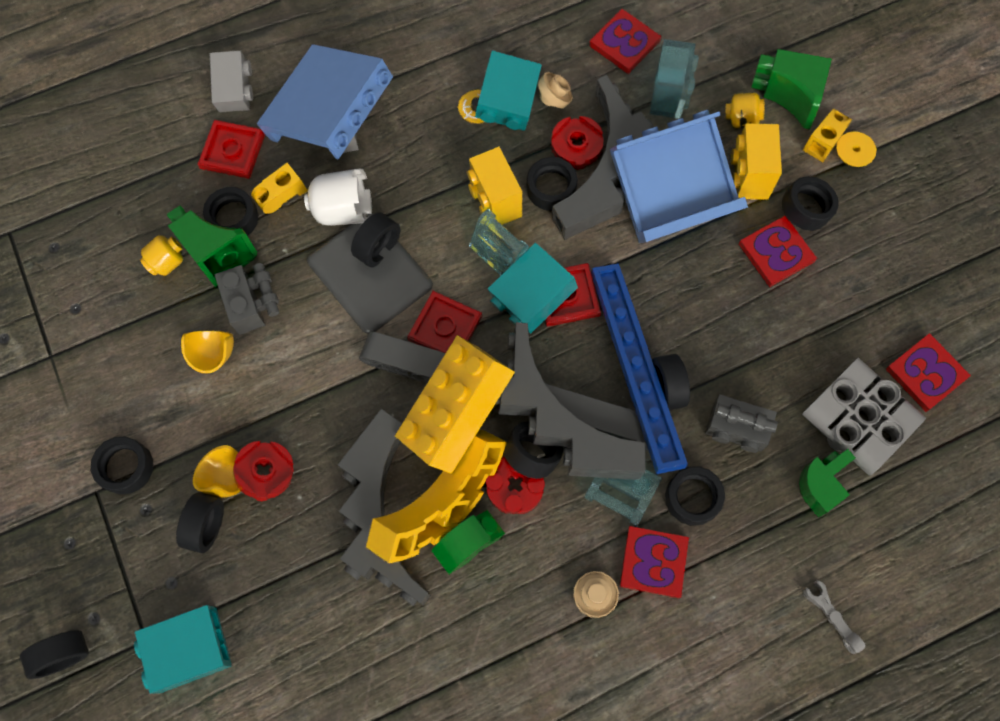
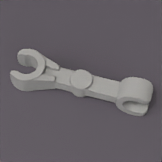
M818 580L814 582V585L819 589V596H814L808 587L804 588L803 593L806 599L822 609L827 616V620L833 624L843 638V644L851 654H855L865 649L864 641L859 635L851 631L842 619L841 613L836 611L831 604L824 583Z

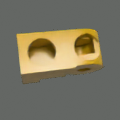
M832 109L811 134L803 151L823 163L852 119L843 115L838 110Z
M286 163L253 189L251 196L265 214H270L278 210L283 203L296 194L301 196L308 189L291 166Z

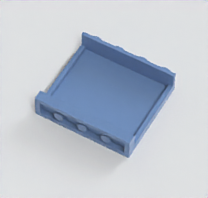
M312 44L259 119L257 125L271 141L278 142L282 136L326 147L335 159L339 160L393 76L382 58Z
M705 110L692 115L694 119L692 121L684 123L683 118L667 123L668 129L659 131L658 127L643 131V137L633 140L632 135L618 139L616 140L617 145L610 149L639 243L648 242L748 207L745 197H738L715 118L720 116V112L710 114L709 110Z

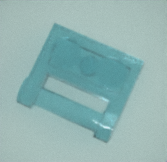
M488 209L480 215L469 247L501 276L528 250L529 246L523 240L519 241L495 219L496 215Z
M646 469L644 475L639 480L595 477L584 498L591 502L595 500L629 518L630 523L638 526L662 478ZM602 482L639 501L637 508L635 509L599 490Z

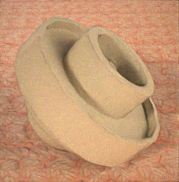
M546 72L538 80L540 99L545 105L563 109L572 101L570 85L562 76Z
M593 571L584 574L578 579L574 587L573 598L576 607L581 613L588 617L601 618L607 616L615 609L618 603L619 591L615 581L609 575Z

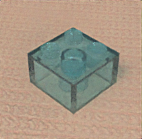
M663 40L656 71L650 114L680 119L683 109H688L695 85L694 72H696L699 55H694L695 43Z

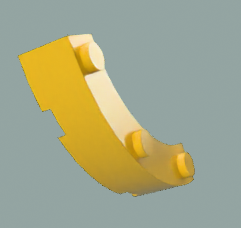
M479 429L452 474L443 471L430 488L414 502L395 513L373 518L366 548L386 562L393 563L418 555L420 548L429 543L432 545L437 544L467 517L484 494L481 488L486 482L487 477L495 474L507 442Z

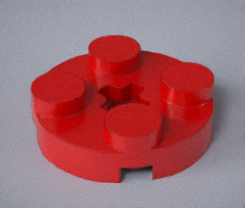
M579 116V119L564 118L552 131L551 151L555 157L562 158L569 162L574 169L581 170L600 157L604 142L602 129L594 120L585 116ZM582 138V145H574L571 139L578 140Z
M255 441L247 444L236 455L233 467L234 481L240 491L261 502L282 494L289 487L294 472L292 456L288 450L279 443L272 441L270 443ZM269 465L271 467L269 474L259 475L257 473V466L265 467Z
M503 457L495 474L488 476L486 479L487 495L491 503L499 511L507 514H525L533 510L541 501L545 487L544 478H529L518 473L509 465L506 458ZM511 478L522 480L520 484L521 491L518 492L516 489L510 491L508 489Z

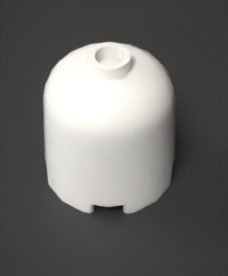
M360 168L316 176L311 181L308 194L304 196L306 209L311 211L312 216L318 223L334 226L363 224L368 218L365 215L372 213V200L370 189L365 190L363 179H367L364 170Z

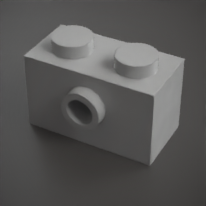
M242 51L210 53L212 104L219 113L250 110V101H253L252 86L249 85L248 76H252L250 60H246Z

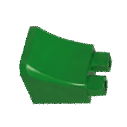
M781 49L777 50L776 57L761 54L751 88L765 91L763 98L771 100L788 110L804 129L810 130L821 104L832 59Z
M181 206L176 207L167 214L172 221L168 227L214 287L218 285L214 274L240 265L244 267L257 256V250L241 228H227L214 225L196 215L192 210L186 213Z

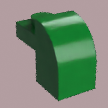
M849 449L840 455L835 450L822 461L816 457L801 472L799 478L800 493L818 518L828 513L850 495L834 477L837 472L856 458Z
M486 510L477 516L472 515L457 525L431 551L450 575L469 563L481 550L498 541L505 532L490 512Z

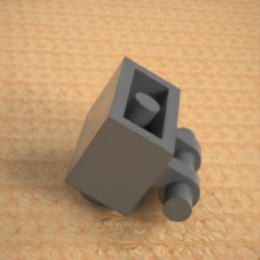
M263 263L253 266L255 275L252 278L248 276L242 265L214 274L229 322L239 335L266 326L261 311L267 310L270 317L277 316L280 313L277 306L279 304L277 294L273 293L270 285L272 282L270 273L265 270ZM260 288L262 297L257 300L254 290Z
M719 394L714 401L705 434L712 436L714 441L728 444L733 442L739 444L741 449L748 452H762L769 445L771 433H775L778 422L775 421L777 412Z

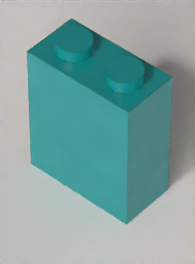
M491 51L475 117L487 123L494 122L505 125L513 130L520 129L525 131L542 64Z
M535 242L488 288V291L492 296L490 302L500 312L506 310L511 315L509 320L514 326L516 322L528 323V332L531 334L578 286L575 277Z
M205 605L135 631L137 640L134 642V649L138 658L142 660L144 668L141 674L144 687L147 690L149 689L150 694L163 693L232 667L217 608L214 606Z

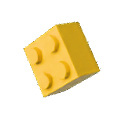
M745 124L742 134L737 135L736 148L731 150L730 163L735 165V172H733L732 178L739 198L768 200L782 174L779 124Z
M500 147L469 158L470 170L467 171L470 184H468L473 199L478 198L481 204L479 210L483 220H489L494 229L522 217V190Z

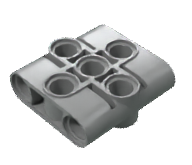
M859 357L802 413L808 421L827 437L831 448L840 452L849 449L856 457L853 462L868 476L875 473L927 418L901 395L900 388L896 383L890 380H883ZM872 382L875 383V385L869 391H867L866 393L864 392V390ZM836 391H841L846 396V401L839 399ZM878 392H882L886 396L887 401L880 399ZM897 403L898 406L889 414L888 411ZM859 411L867 414L868 421L860 417ZM839 417L840 420L829 429L828 426ZM840 430L847 432L850 438L849 441L842 439L839 433ZM882 431L890 435L891 442L883 438ZM863 439L864 441L853 451L852 448Z

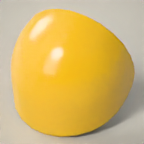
M214 330L193 331L183 334L181 338V349L185 361L192 369L200 373L217 371L226 363L233 351L234 337L229 332Z
M222 445L209 451L195 469L193 474L194 488L199 492L219 498L231 497L241 492L233 476V467L238 452L228 445Z

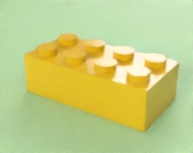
M457 335L395 437L429 466L452 474L515 372L478 346Z

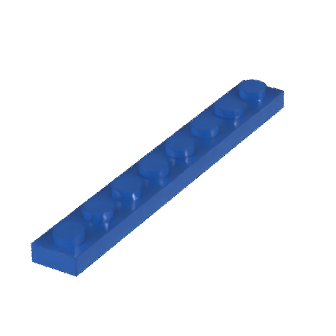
M619 263L592 268V279L656 474L685 469L688 463Z

